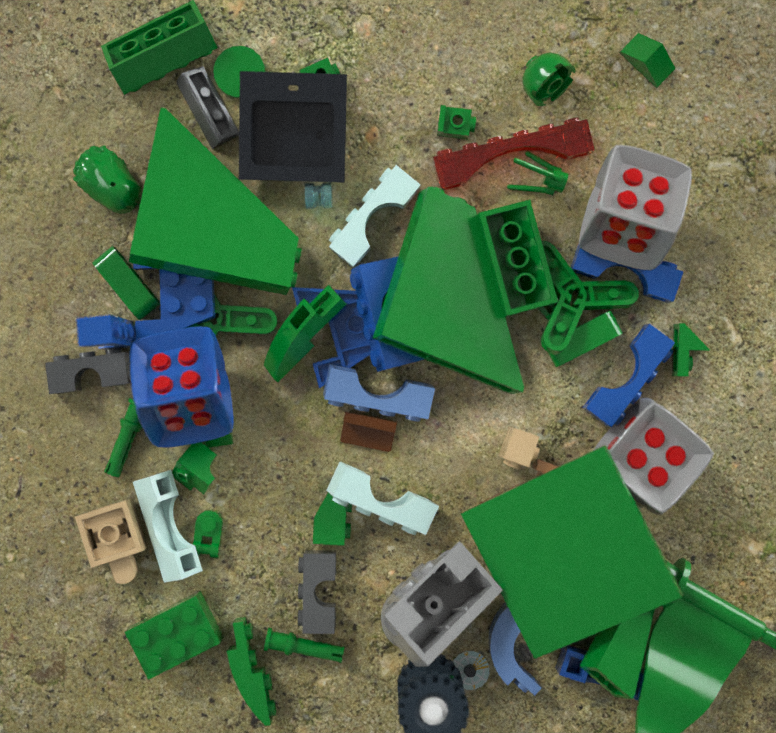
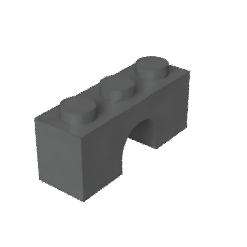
M121 348L106 349L105 355L95 356V351L79 353V358L69 359V355L53 357V362L45 363L49 394L82 391L81 377L86 370L91 368L100 375L102 387L131 384L130 354L128 352H121Z
M305 550L303 557H299L298 572L303 573V584H298V599L303 600V610H298V626H303L302 634H335L336 603L321 601L315 593V587L322 581H335L336 551Z

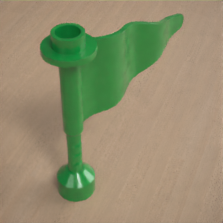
M684 558L678 559L674 564L665 560L683 596L661 606L663 609L651 630L646 651L644 677L637 704L635 733H682L711 706L727 677L746 653L752 640L760 641L776 650V632L766 627L763 621L689 580L691 562Z

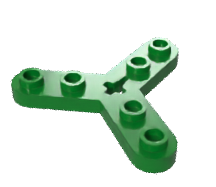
M542 241L558 302L542 334L541 345L548 353L559 354L568 346L583 310L630 308L637 301L639 291L634 283L626 280L581 282L556 247L548 241ZM576 291L578 299L570 306L568 304L571 302V293Z
M214 291L215 314H219V317L216 319L217 324L213 325L212 322L207 323L205 321L193 326L209 327L216 337L219 332L270 334L277 328L278 317L275 312L268 308L221 305Z

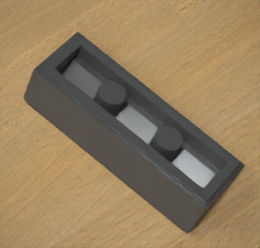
M204 66L181 73L176 83L211 148L215 149L238 137L239 131Z

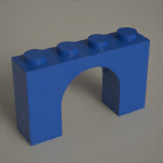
M398 257L358 265L351 269L350 274L351 286L353 289H356L358 297L357 309L359 314L363 316L365 324L363 327L364 336L369 341L371 347L370 359L377 372L424 360L372 339L381 313L382 300L388 291Z

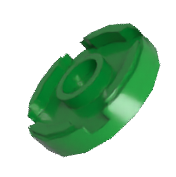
M232 46L224 50L217 57L213 67L214 79L219 89L225 95L232 98H240V71L266 72L260 55L253 49L245 46Z

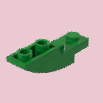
M330 285L311 303L303 299L287 317L274 337L267 352L264 367L277 383L315 346L311 339L347 304Z
M246 617L236 618L233 622L236 645L229 646L226 651L229 666L246 704L265 726H269L272 723L273 716L277 714L275 700H270L269 690H272L271 675L266 674L265 666L254 668L255 665H258L256 650L251 649L250 640L254 637L252 624H247Z

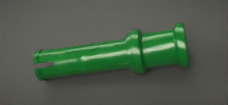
M133 397L128 399L130 404L124 418L120 419L122 427L104 469L105 473L113 477L119 478L121 476L137 432L143 429L137 416Z
M268 627L263 651L271 649L284 652L287 656L297 653L342 663L345 647L298 638L293 632L285 634L273 631L272 628Z

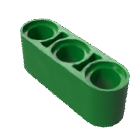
M111 246L92 262L94 267L138 320H142L160 305L157 297L114 246Z
M609 310L576 327L568 346L563 352L548 354L556 368L618 337L623 332L612 311Z

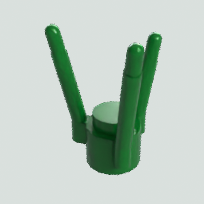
M526 151L525 155L547 168V170L518 158L513 159L514 163L544 175L542 184L546 185V187L509 184L507 186L508 189L546 193L552 196L555 191L563 192L569 174L563 172L562 168L548 163L529 151Z

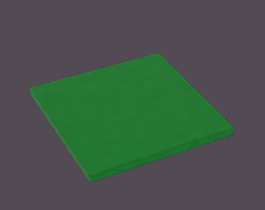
M606 445L461 513L493 579L503 589L501 594L534 659L683 596Z

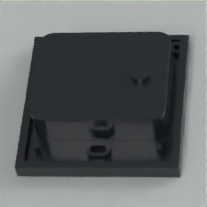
M240 71L239 180L345 183L347 74ZM298 86V90H289V87Z

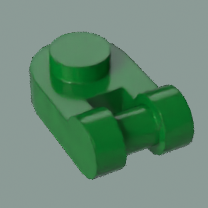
M205 510L197 517L193 545H195L198 556L205 554L210 555V558L218 559L221 547L223 518L215 510ZM203 536L212 537V544H203Z

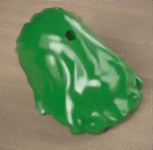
M105 145L100 147L91 146L75 161V167L73 168L75 176L73 180L79 188L99 204L115 213L126 214L134 210L140 203L143 193L140 184L130 174L124 159L118 157L114 151H110Z

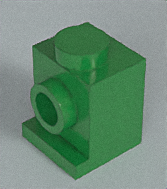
M441 105L437 136L468 140L469 132L474 133L476 117L471 116L472 109ZM453 118H461L462 124L455 125L452 121Z

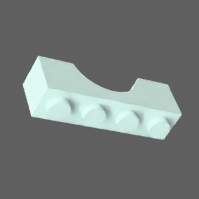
M397 165L392 170L390 168L385 170L379 178V181L382 183L376 190L371 188L362 199L365 202L359 210L353 209L346 218L348 224L342 231L338 228L329 239L331 242L330 250L352 268H355L371 249L365 235L366 224L371 215L384 207L392 206L404 209L420 190L421 185Z
M339 462L327 488V491L333 496L332 500L346 507L348 503L357 506L356 511L370 516L371 513L380 516V521L393 526L394 522L403 525L401 529L412 535H416L417 532L426 535L439 508L431 500L407 491L401 498L395 501H378L371 492L370 476L343 462Z
M168 470L134 481L133 485L164 583L181 580L203 571L195 545L188 543L181 536L174 521L173 506L179 493L172 471Z

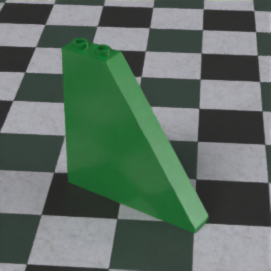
M161 107L130 249L129 263L287 295L290 287L295 288L297 272H293L294 264L299 263L302 248L297 247L299 238L166 108Z
M427 187L418 194L372 339L508 394L521 393L524 390V384L476 208L467 204L465 199L444 194V191L438 187Z

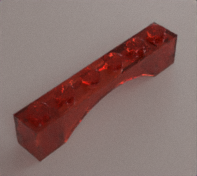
M579 117L565 120L564 125L554 127V124L540 126L538 128L539 131L529 133L528 130L518 131L513 134L512 138L504 140L503 136L488 139L487 144L478 146L477 142L463 145V150L452 152V149H444L438 151L437 156H434L432 160L438 187L444 191L464 186L483 165L509 153L535 151L554 155L565 161L591 155L595 148L588 120L580 121Z

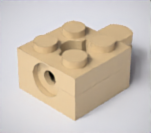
M133 498L76 516V523L91 568L109 563L115 582L127 584L135 579L139 569L134 554L142 552L148 548Z

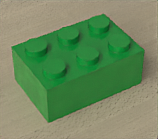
M201 591L130 626L124 632L148 680L220 644L224 638Z

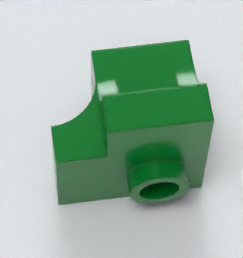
M202 442L191 444L173 468L172 474L174 479L188 490L192 491L193 488H196L204 495L215 479L210 471V466L217 454Z

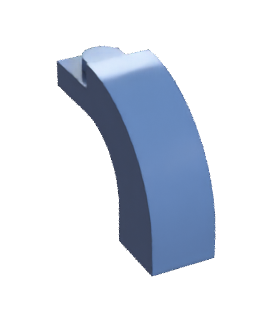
M505 602L497 611L490 626L488 638L490 655L496 671L507 685L516 678L514 683L524 693L529 690L535 696L542 687L539 681L525 670L514 657V643L520 630Z

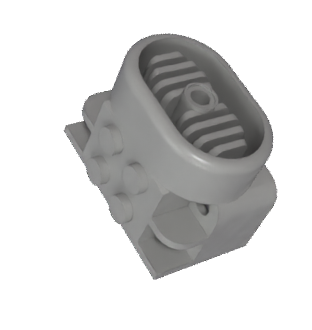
M459 541L450 550L443 552L438 558L430 560L425 564L421 563L411 572L412 576L395 587L382 608V629L388 640L400 648L416 667L429 666L503 589Z

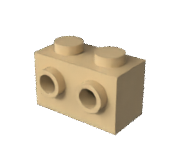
M509 426L499 456L504 459L503 463L521 470L522 465L529 467L531 462L535 463L540 448L536 447L539 436Z

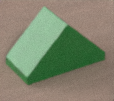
M637 33L620 51V54L656 88L676 69L663 43L640 33Z

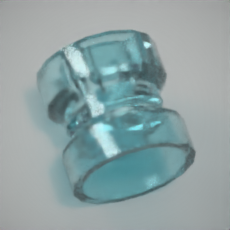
M323 182L321 185L305 183L306 209H315L316 206H322L324 209L332 208L331 182Z

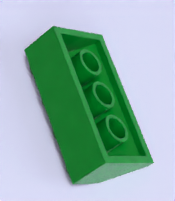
M194 0L101 46L109 70L124 95L129 92H136L143 85L153 80H160L167 73L175 69L184 68L189 62L199 57H206L218 48Z
M531 200L478 213L477 216L505 317L557 303L555 288Z

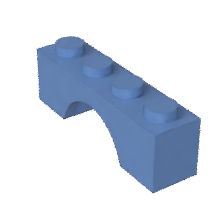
M329 364L323 396L330 405L343 407L344 403L352 404L356 410L369 412V409L372 408L380 410L379 413L382 415L394 417L395 413L405 415V418L408 420L419 422L421 418H429L435 388L432 384L406 379L396 391L386 395H377L368 392L361 386L355 369Z

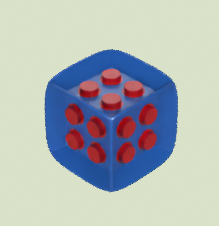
M189 327L161 332L132 342L130 348V373L133 399L141 426L154 446L163 448L184 446L217 439L233 431V406L229 379L225 370V361L218 340L209 327Z

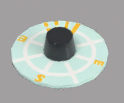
M465 651L453 660L455 667H458L464 689L475 690L482 687L487 681L489 664L480 653Z

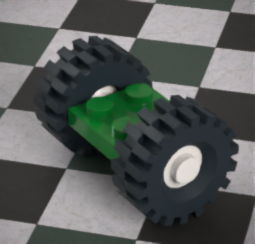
M442 654L429 666L416 667L408 660V664L402 667L401 674L398 676L397 686L399 722L404 728V733H462L461 730L463 728L466 729L468 724L469 708L458 667L456 668L454 662L451 659L447 660L445 655Z

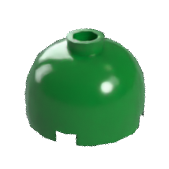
M549 52L534 56L526 64L522 77L523 89L536 106H545L543 101L551 97L553 102L568 89L573 81L570 75L572 72L575 73L576 70L560 54Z

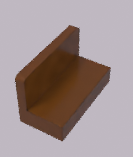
M348 411L345 412L340 438L342 443L386 452L391 451L397 426L396 421Z

